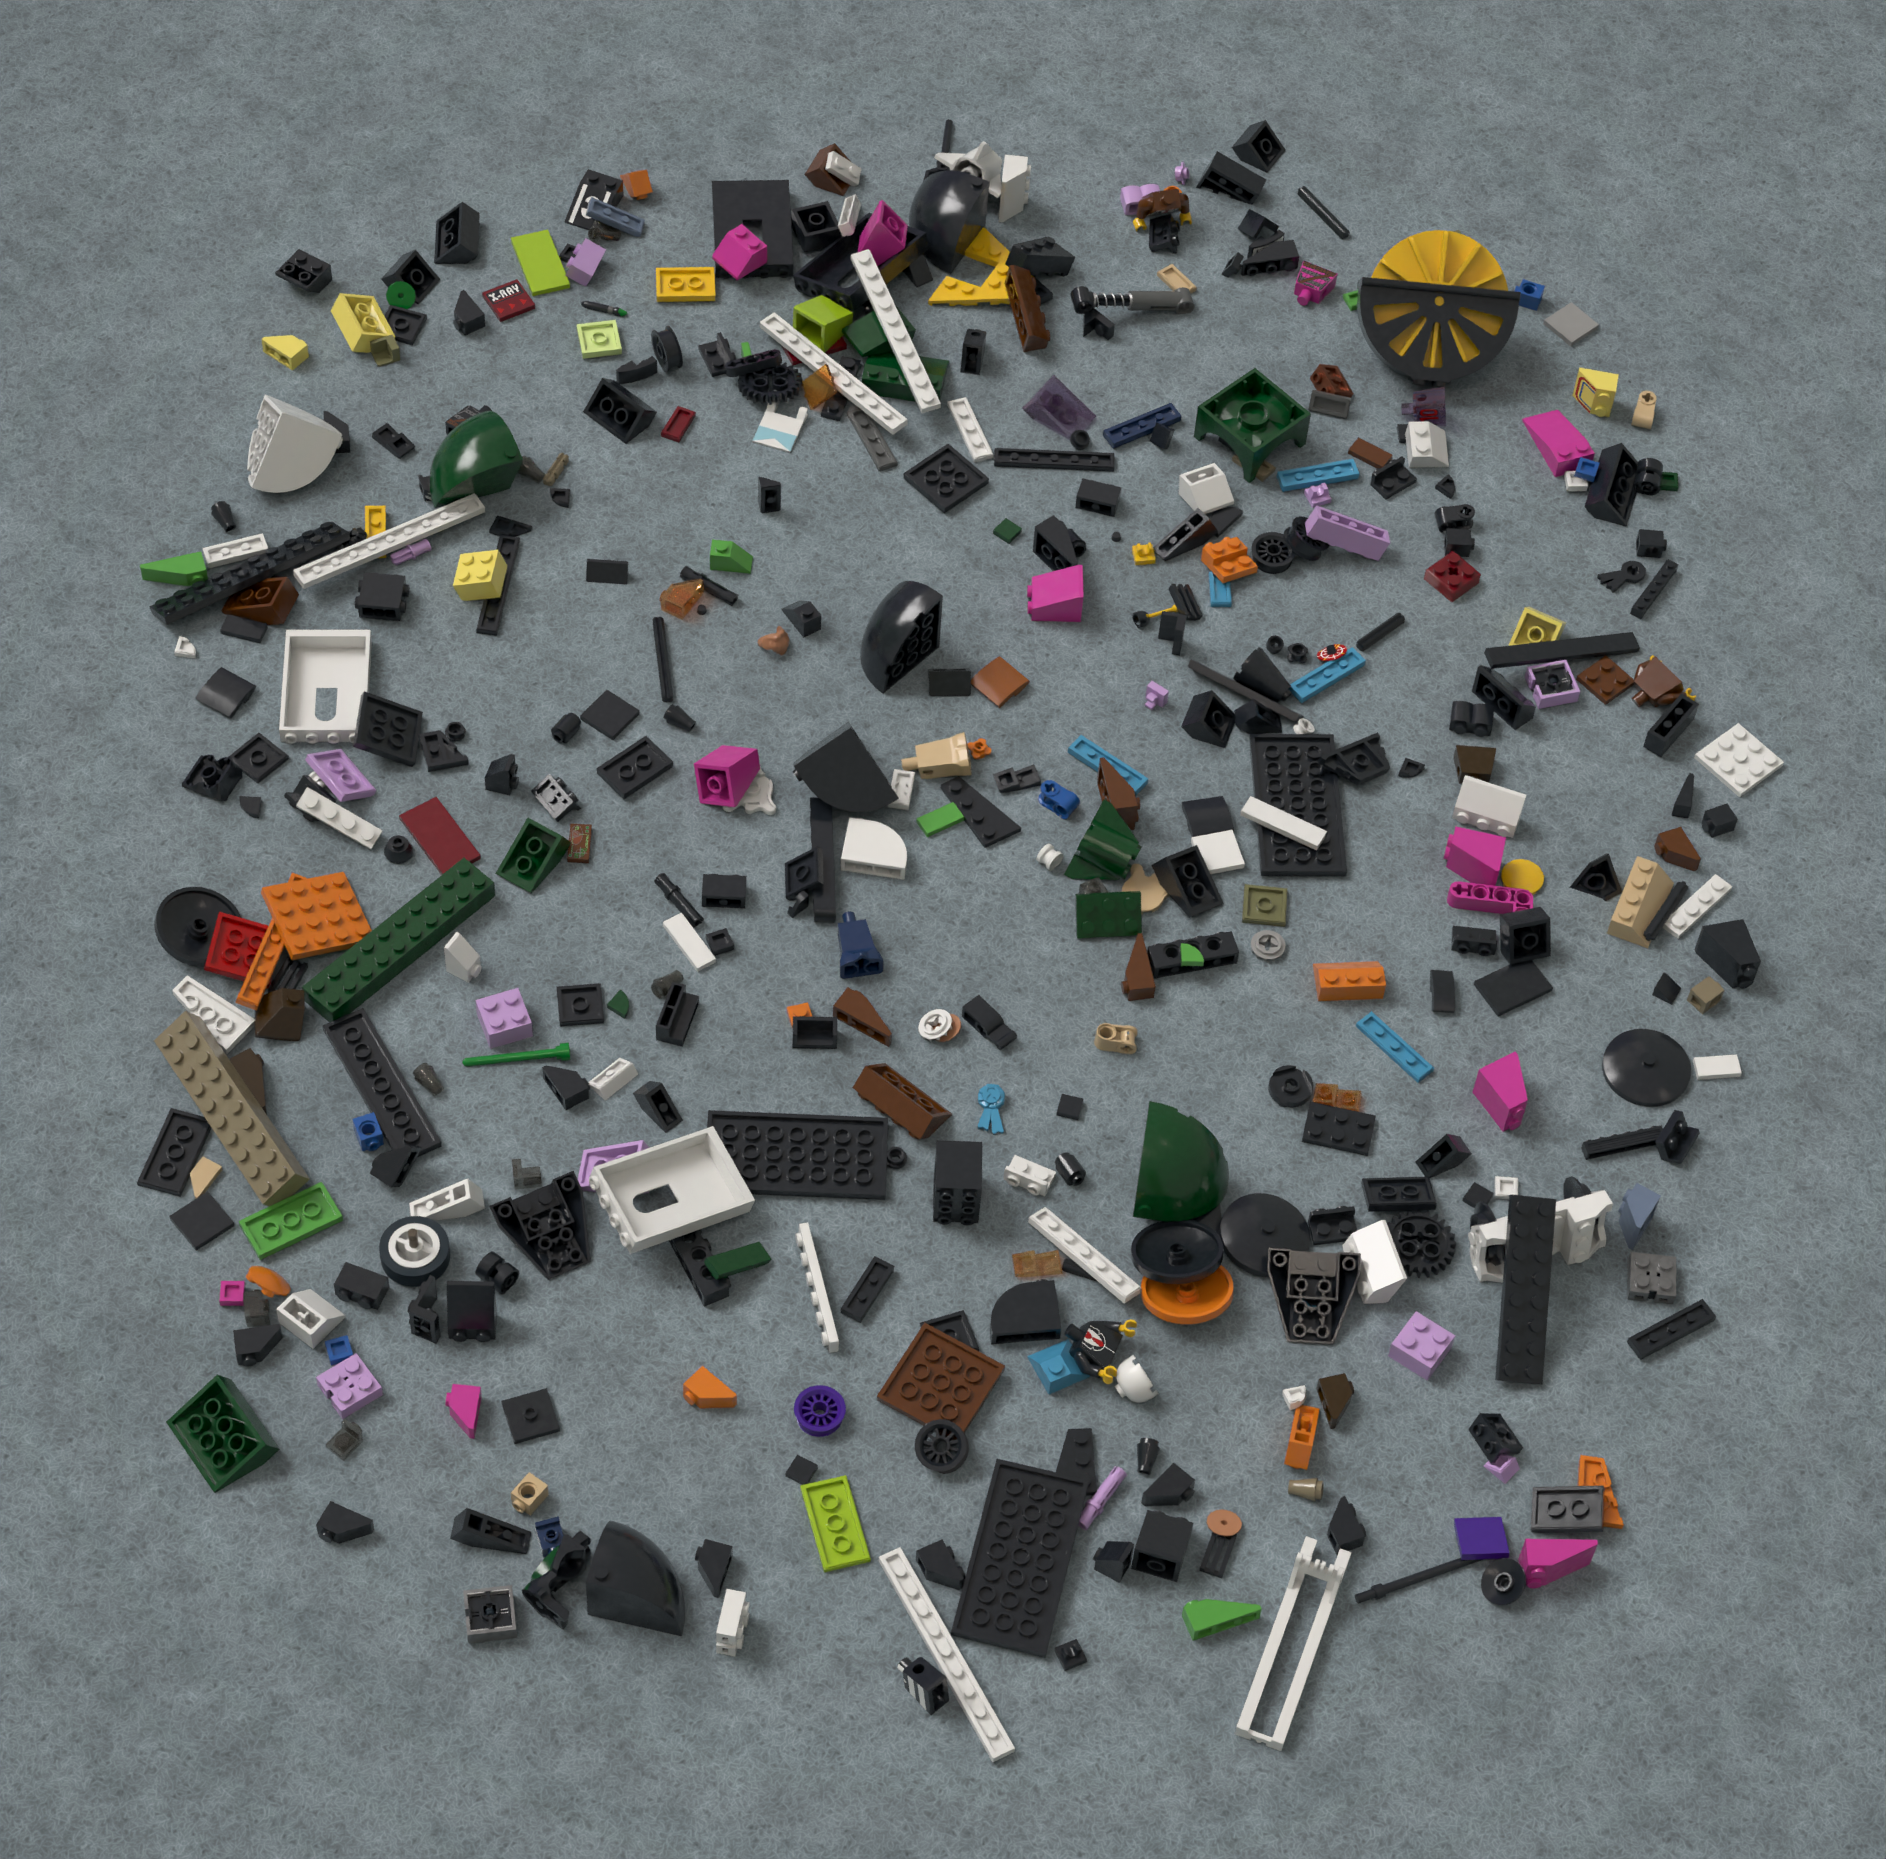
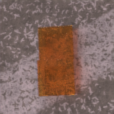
M1034 1250L1012 1254L1016 1277L1063 1274L1059 1250L1036 1254Z

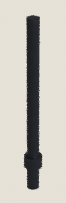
M1461 1558L1384 1585L1379 1583L1371 1586L1369 1590L1355 1594V1600L1358 1604L1373 1598L1378 1600L1386 1597L1387 1593L1484 1559L1461 1560Z

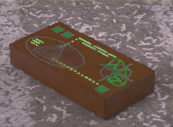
M570 824L569 841L571 844L568 847L567 862L589 863L592 834L591 824Z

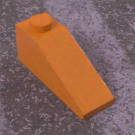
M1301 1405L1295 1409L1284 1465L1295 1469L1307 1470L1319 1408Z

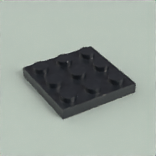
M946 444L906 471L903 476L909 484L943 513H946L989 484V478L949 444Z
M364 691L360 698L353 747L413 767L416 762L423 712Z

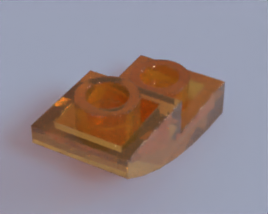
M1316 1083L1313 1102L1359 1112L1362 1093L1359 1090H1341L1338 1084Z

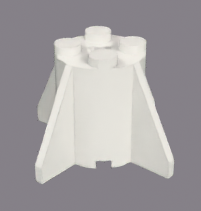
M983 141L979 147L967 154L937 153L934 158L948 166L950 170L965 172L989 181V193L997 198L1001 196L1000 173L1002 159L986 142Z

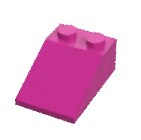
M1525 1539L1518 1561L1525 1571L1526 1585L1533 1589L1539 1588L1542 1585L1545 1586L1590 1565L1598 1541Z

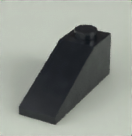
M1197 508L1155 545L1153 549L1164 561H1167L1204 545L1218 530L1211 520Z
M466 1508L454 1518L450 1539L470 1547L527 1554L531 1531Z

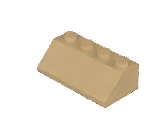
M1637 856L1612 916L1607 934L1645 948L1649 947L1651 940L1647 941L1643 933L1669 896L1674 884L1658 863Z

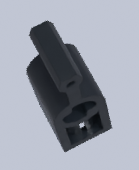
M980 995L962 1007V1017L985 1039L989 1038L999 1050H1002L1017 1038L1015 1031L1011 1030L1004 1023L1001 1015Z

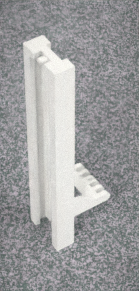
M1307 1536L1301 1551L1297 1554L1287 1590L1235 1734L1249 1740L1253 1738L1257 1743L1264 1742L1266 1746L1282 1751L1351 1556V1552L1340 1548L1335 1564H1330L1329 1568L1326 1567L1325 1561L1320 1563V1560L1316 1559L1314 1563L1311 1560L1317 1540ZM1308 1574L1327 1581V1585L1273 1737H1269L1249 1728L1304 1576Z

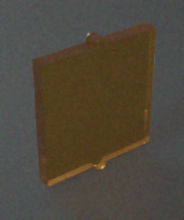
M827 364L802 381L805 392L804 397L807 398L810 410L816 409L837 393L833 381L834 377L831 375Z

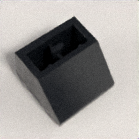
M300 249L275 272L276 276L307 292L320 293L332 281L331 265Z

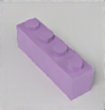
M1317 505L1305 522L1306 533L1310 538L1326 542L1331 546L1343 548L1348 552L1363 555L1368 559L1371 558L1379 561L1390 544L1387 530Z

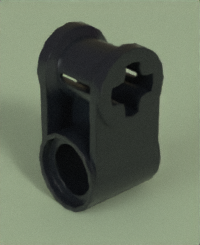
M1469 504L1438 508L1434 515L1439 531L1444 533L1443 531H1446L1447 528H1472V518L1475 515L1474 507Z

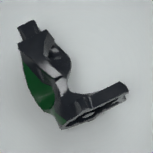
M579 1531L573 1538L568 1534L564 1535L561 1544L543 1559L532 1574L531 1581L522 1589L523 1596L538 1614L548 1618L561 1629H564L568 1624L569 1611L555 1600L551 1592H556L568 1581L583 1575L586 1569V1559L591 1555V1549L588 1547L591 1539L582 1531Z

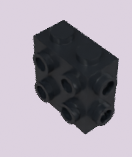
M364 572L363 580H359L358 593L360 595L355 598V609H358L359 618L401 621L402 613L406 612V601L404 600L405 597H409L410 585L406 584V577L397 574Z

